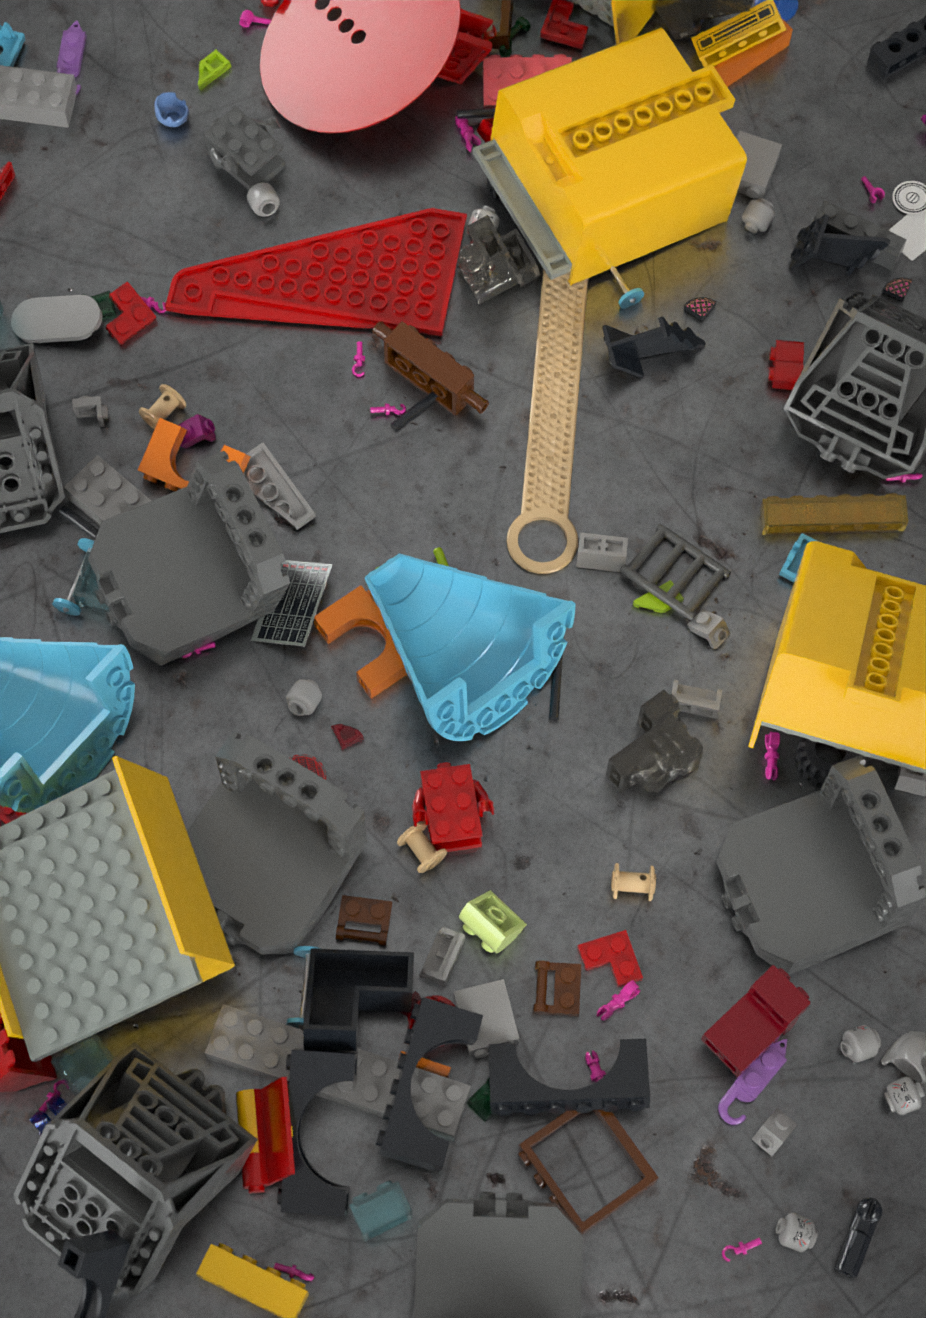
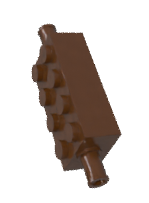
M379 321L374 326L372 333L384 341L385 363L427 395L433 391L438 396L435 398L436 402L456 416L467 404L480 414L487 409L489 401L474 391V374L472 370L456 362L450 353H444L437 348V345L431 339H425L421 336L412 325L408 326L403 321L394 330L390 329L382 321Z

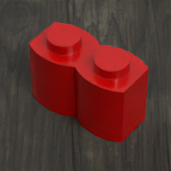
M776 340L775 347H770L769 360L773 361V367H769L768 381H772V388L793 390L803 370L804 342Z

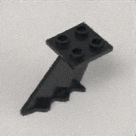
M825 214L819 219L813 220L809 226L799 231L796 238L798 240L797 245L790 256L792 261L789 268L794 270L813 257L847 266L845 274L850 276L856 267L859 269L863 268L868 259L875 260L879 253L890 244L891 240L880 237L824 233L829 218Z
M663 316L658 318L660 327L636 335H630L608 325L602 326L603 339L607 345L610 355L609 361L613 368L640 378L644 376L640 362L641 357L689 349L694 350L704 347L706 343L703 339L696 336L691 328L687 327L682 330L675 321L669 325Z

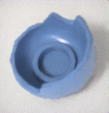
M165 92L157 96L154 108L155 116L160 123L168 127H179L187 121L189 109L185 100H179L175 92Z

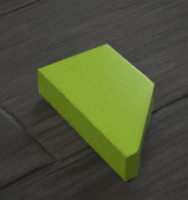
M216 49L199 62L198 88L200 91L231 68V62Z
M670 580L659 586V588L668 592L674 584ZM649 592L633 601L634 607L648 608L654 610V612L665 613L672 609ZM680 593L675 597L681 603L684 601Z

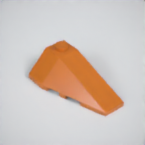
M784 20L785 31L714 66L727 87L789 46L793 29Z

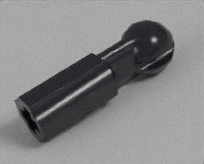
M871 1197L863 1198L857 1205L855 1217L834 1268L844 1275L857 1278L877 1223L882 1217L883 1210L878 1200Z

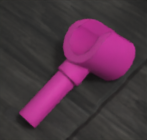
M245 10L240 16L239 24L246 28L250 26L251 22L269 25L271 19L254 16L250 10Z
M866 176L861 178L870 193L869 201L871 203H876L877 198L875 195H878L880 200L884 198L885 192L882 188H874Z

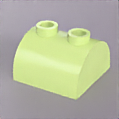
M491 890L469 901L459 915V919L464 922L463 929L470 935L476 934L482 940L481 946L490 953H499L505 949L527 925Z

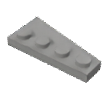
M263 442L247 453L250 456V460L245 469L244 476L253 494L297 530L317 517Z

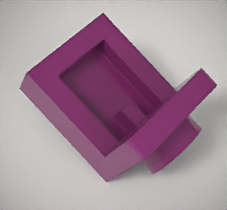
M196 414L178 424V426L187 430L180 445L185 449L203 439L211 442L216 440L214 423L202 415Z

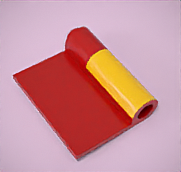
M280 1077L262 1089H247L236 1092L238 1124L258 1139L242 1167L243 1188L249 1189L250 1194L265 1192V1187L295 1173L287 1077Z

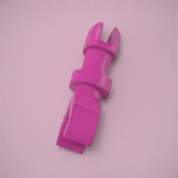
M456 116V125L461 129V135L466 140L467 150L471 152L472 144L479 146L481 145V140L474 134L473 127L468 125V119H457Z
M771 731L765 735V746L767 749V753H765V759L767 760L765 775L768 780L772 777L774 781L778 778L779 768L777 767V760L780 759V754L777 753L780 743V734Z
M633 980L628 982L618 995L614 994L611 997L612 1000L608 1004H604L599 1008L597 1016L602 1015V1021L610 1018L615 1010L618 1008L622 1009L626 1001L633 999L639 994V986Z
M592 1051L590 1055L587 1052L585 1060L592 1072L590 1077L592 1081L597 1082L606 1073L600 1067L597 1053Z

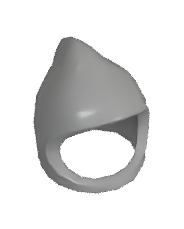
M910 1031L903 1034L892 1044L882 1058L881 1063L887 1065L892 1062L912 1080L925 1084L926 1033Z

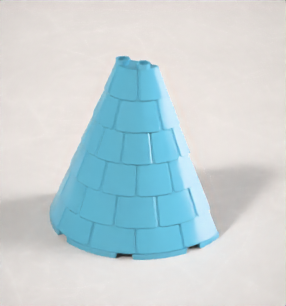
M400 553L365 576L368 588L376 605L379 607L385 626L390 632L395 648L401 657L406 673L413 684L429 724L442 737L453 741L472 740L473 735L478 732L483 735L489 734L518 714L528 704L525 698L534 687L541 689L557 666L568 643L563 638L566 629L572 628L574 623L576 603L573 601L546 596V593L488 580L485 576L457 570V568Z
M0 637V806L9 807L16 812L29 813L93 781L104 769L115 753L111 748L117 736L124 735L134 702L135 683L130 680V670L133 669V664L124 645H98L95 642H42L41 639Z

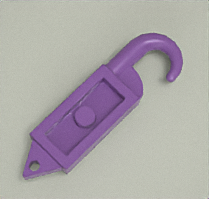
M77 20L68 30H63L57 62V73L72 74L74 78L80 73L86 41V33L82 31ZM79 84L77 85L76 94L81 88Z
M787 1039L772 1043L768 1050L737 1078L721 1098L718 1104V1112L726 1123L737 1125L746 1119L745 1115L739 1118L729 1116L727 1111L729 1105L735 1098L745 1103H751L758 1097L787 1061L785 1058Z

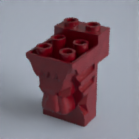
M774 965L751 985L749 991L712 1025L701 1038L710 1050L737 1077L765 1053L772 1043H776L781 1034L784 1035L790 1031L800 1015L811 1004L806 991L801 987L796 988L789 981L790 976L782 968L777 969Z

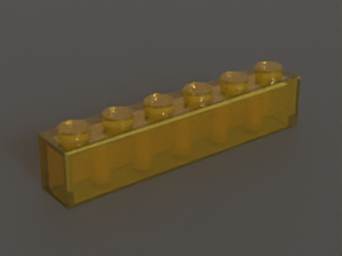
M889 493L885 496H875L874 494L850 496L843 494L838 497H827L826 495H817L809 498L799 495L790 498L770 496L762 500L760 507L762 535L905 531L909 522L906 495H898L896 493Z

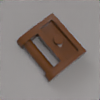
M342 895L335 940L343 941L345 938L376 942L380 946H386L393 905L392 901ZM346 923L381 927V930L378 933L347 929Z
M536 961L537 987L536 1004H533V1013L579 1017L581 964ZM547 972L555 973L553 1005L546 1004Z

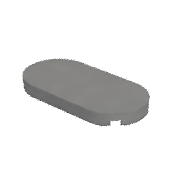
M87 295L30 298L16 307L12 314L11 326L15 334L27 343L84 340L90 337L95 329L97 331L100 327L102 311L97 302Z

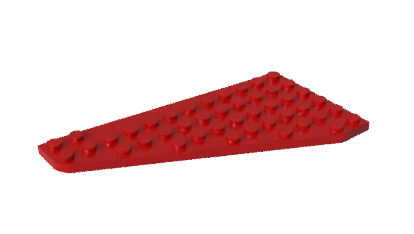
M429 208L187 267L174 275L165 308L166 311L188 315L373 329L379 321H382L386 326L394 330L403 321L408 326L412 325L419 333L442 336L467 214Z

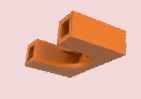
M159 418L138 468V471L144 473V479L153 483L161 480L165 482L164 487L172 491L187 487L189 481L182 478L176 467V456L186 434V429ZM224 445L221 452L225 451L228 454L229 459L226 461L231 462L235 460L244 474L250 456Z
M360 585L315 615L314 626L328 644L356 627H370L383 636L386 645L381 655L356 672L357 682L371 699L407 675L401 657L395 648L390 632L385 626L379 607L376 605L370 590L365 591Z

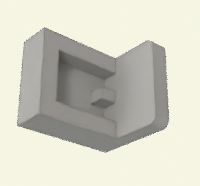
M81 396L72 399L76 418L97 416L100 427H105L104 419L109 418L107 404L103 405L101 396Z
M702 609L687 624L691 632L707 639L713 649H717L730 635L724 618L705 609Z
M776 1108L752 1140L769 1155L773 1156L797 1127V1124Z

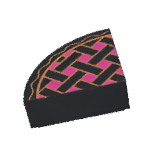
M905 277L892 279L884 286L882 293L903 301L913 279Z
M697 297L686 302L684 309L703 321L716 306V301L706 297Z

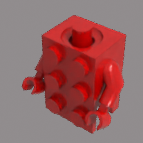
M460 8V26L454 48L445 66L437 76L458 84H462L490 53L492 42L489 39L494 38L497 34L492 19L463 10L462 8ZM493 24L492 29L490 31H487L488 28Z
M444 762L436 766L437 769L420 771L421 788L416 790L412 803L413 826L417 827V822L420 821L426 823L430 842L437 851L446 849L447 852L482 847V829L479 816L483 817V812L490 811L494 815V806L480 782L473 780L470 764L451 766V763Z

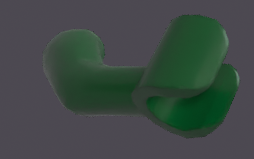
M519 17L516 20L515 25L511 28L510 49H506L504 45H501L499 49L501 57H509L512 54L511 42L520 30L526 33L531 28V24L526 18Z

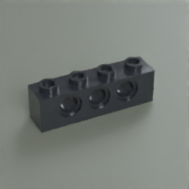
M926 15L917 22H911L900 32L892 33L886 40L876 42L870 48L868 62L882 79L889 77L926 55Z

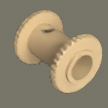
M165 384L160 385L159 390L162 395L149 410L143 407L139 409L141 418L153 429L156 428L159 418L165 420L176 407L180 409L186 407L183 397L172 387Z
M425 822L417 823V827L411 826L397 840L398 846L408 844L421 862L417 868L419 873L431 870L447 855L446 849L437 851L423 833L427 827Z
M616 863L614 871H612L611 880L613 898L617 899L618 891L648 893V901H652L656 887L654 866H650L649 873L619 871V863Z

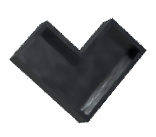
M311 948L303 1024V1048L356 1051L359 1010L411 1012L414 952Z

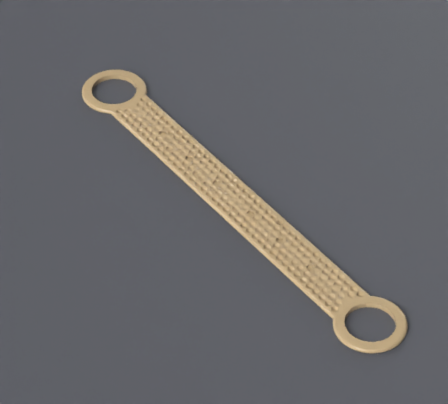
M544 269L521 515L512 522L507 533V548L512 559L521 568L536 574H550L563 569L572 561L578 549L577 531L573 523L568 519L588 288V278L570 285L568 282L570 272L550 280ZM535 520L552 521L564 531L567 538V546L561 556L553 561H533L522 553L518 545V536L522 528Z

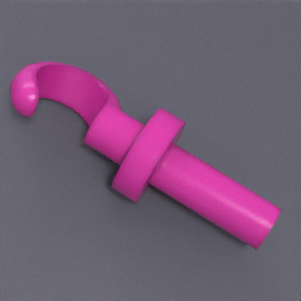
M140 296L149 308L154 307L158 313L166 312L165 302L162 303L164 307L162 310L158 307V302L154 301L153 297H148L147 299Z
M361 341L357 342V355L354 356V361L357 363L352 367V373L356 377H362L365 372L361 374L355 372V369L361 367L362 362L365 361V356L362 355L363 342Z
M385 403L384 407H370V413L385 412V415H390V412H393L397 415H402L406 412V406L400 404L403 410H397L395 406H389V403Z
M910 473L887 478L886 481L900 480L901 483H905L907 479L916 480L922 478V474Z
M211 642L193 652L201 654L202 650L216 648L215 642ZM193 652L182 656V658L190 657Z
M60 1080L55 1083L54 1092L47 1094L48 1099L38 1109L40 1114L43 1115L52 1103H58V1096L61 1093L57 1088L60 1084H65L68 1090L70 1086L67 1081Z
M757 1238L745 1244L741 1241L738 1247L728 1245L722 1250V1256L724 1260L729 1262L730 1259L725 1256V1252L728 1249H733L736 1255L742 1252L746 1255L748 1254L746 1250L762 1244L760 1238Z
M275 1262L273 1269L290 1274L289 1278L298 1276L306 1281L314 1279L312 1273L306 1274L302 1270L296 1269L297 1265L293 1264L292 1267Z

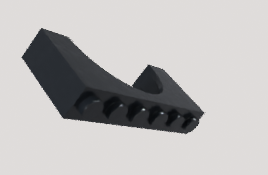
M423 997L419 1004H414L410 1018L414 1019L412 1029L408 1028L403 1043L407 1044L405 1054L401 1053L396 1068L400 1069L398 1079H393L389 1094L393 1095L391 1105L386 1104L382 1117L383 1120H386L384 1130H379L375 1145L379 1146L377 1153L379 1155L439 1172L443 1168L450 1142L430 1132L417 1116L411 1099L412 1075L419 1060L437 1047L458 1043L472 1046L477 1040L483 1015Z
M620 1039L618 1057L611 1070L599 1081L584 1088L572 1090L548 1087L532 1078L522 1067L517 1057L515 1043L489 1044L491 1114L507 1116L512 1113L534 1115L538 1112L561 1114L565 1111L587 1113L591 1110L614 1112L618 1109L641 1111L645 1108H650L646 1039Z
M295 1048L291 1050V1054L287 1055L286 1070H290V1080L287 1081L290 1121L293 1132L292 1144L295 1173L284 1178L283 1186L278 1190L277 1204L281 1205V1212L345 1217L348 1214L350 1186L334 1183L323 1177L313 1168L303 1150L301 1123L308 1104L319 1091L334 1083L357 1079L358 1052Z
M113 1230L65 1241L58 1266L74 1278H82L83 1283L80 1304L74 1318L106 1317L131 1244Z

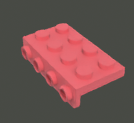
M541 54L532 55L531 57H523L522 55H511L503 58L499 55L487 56V58L483 59L484 108H496L498 91L500 89L572 62V57H567L564 54H557L553 57H545Z

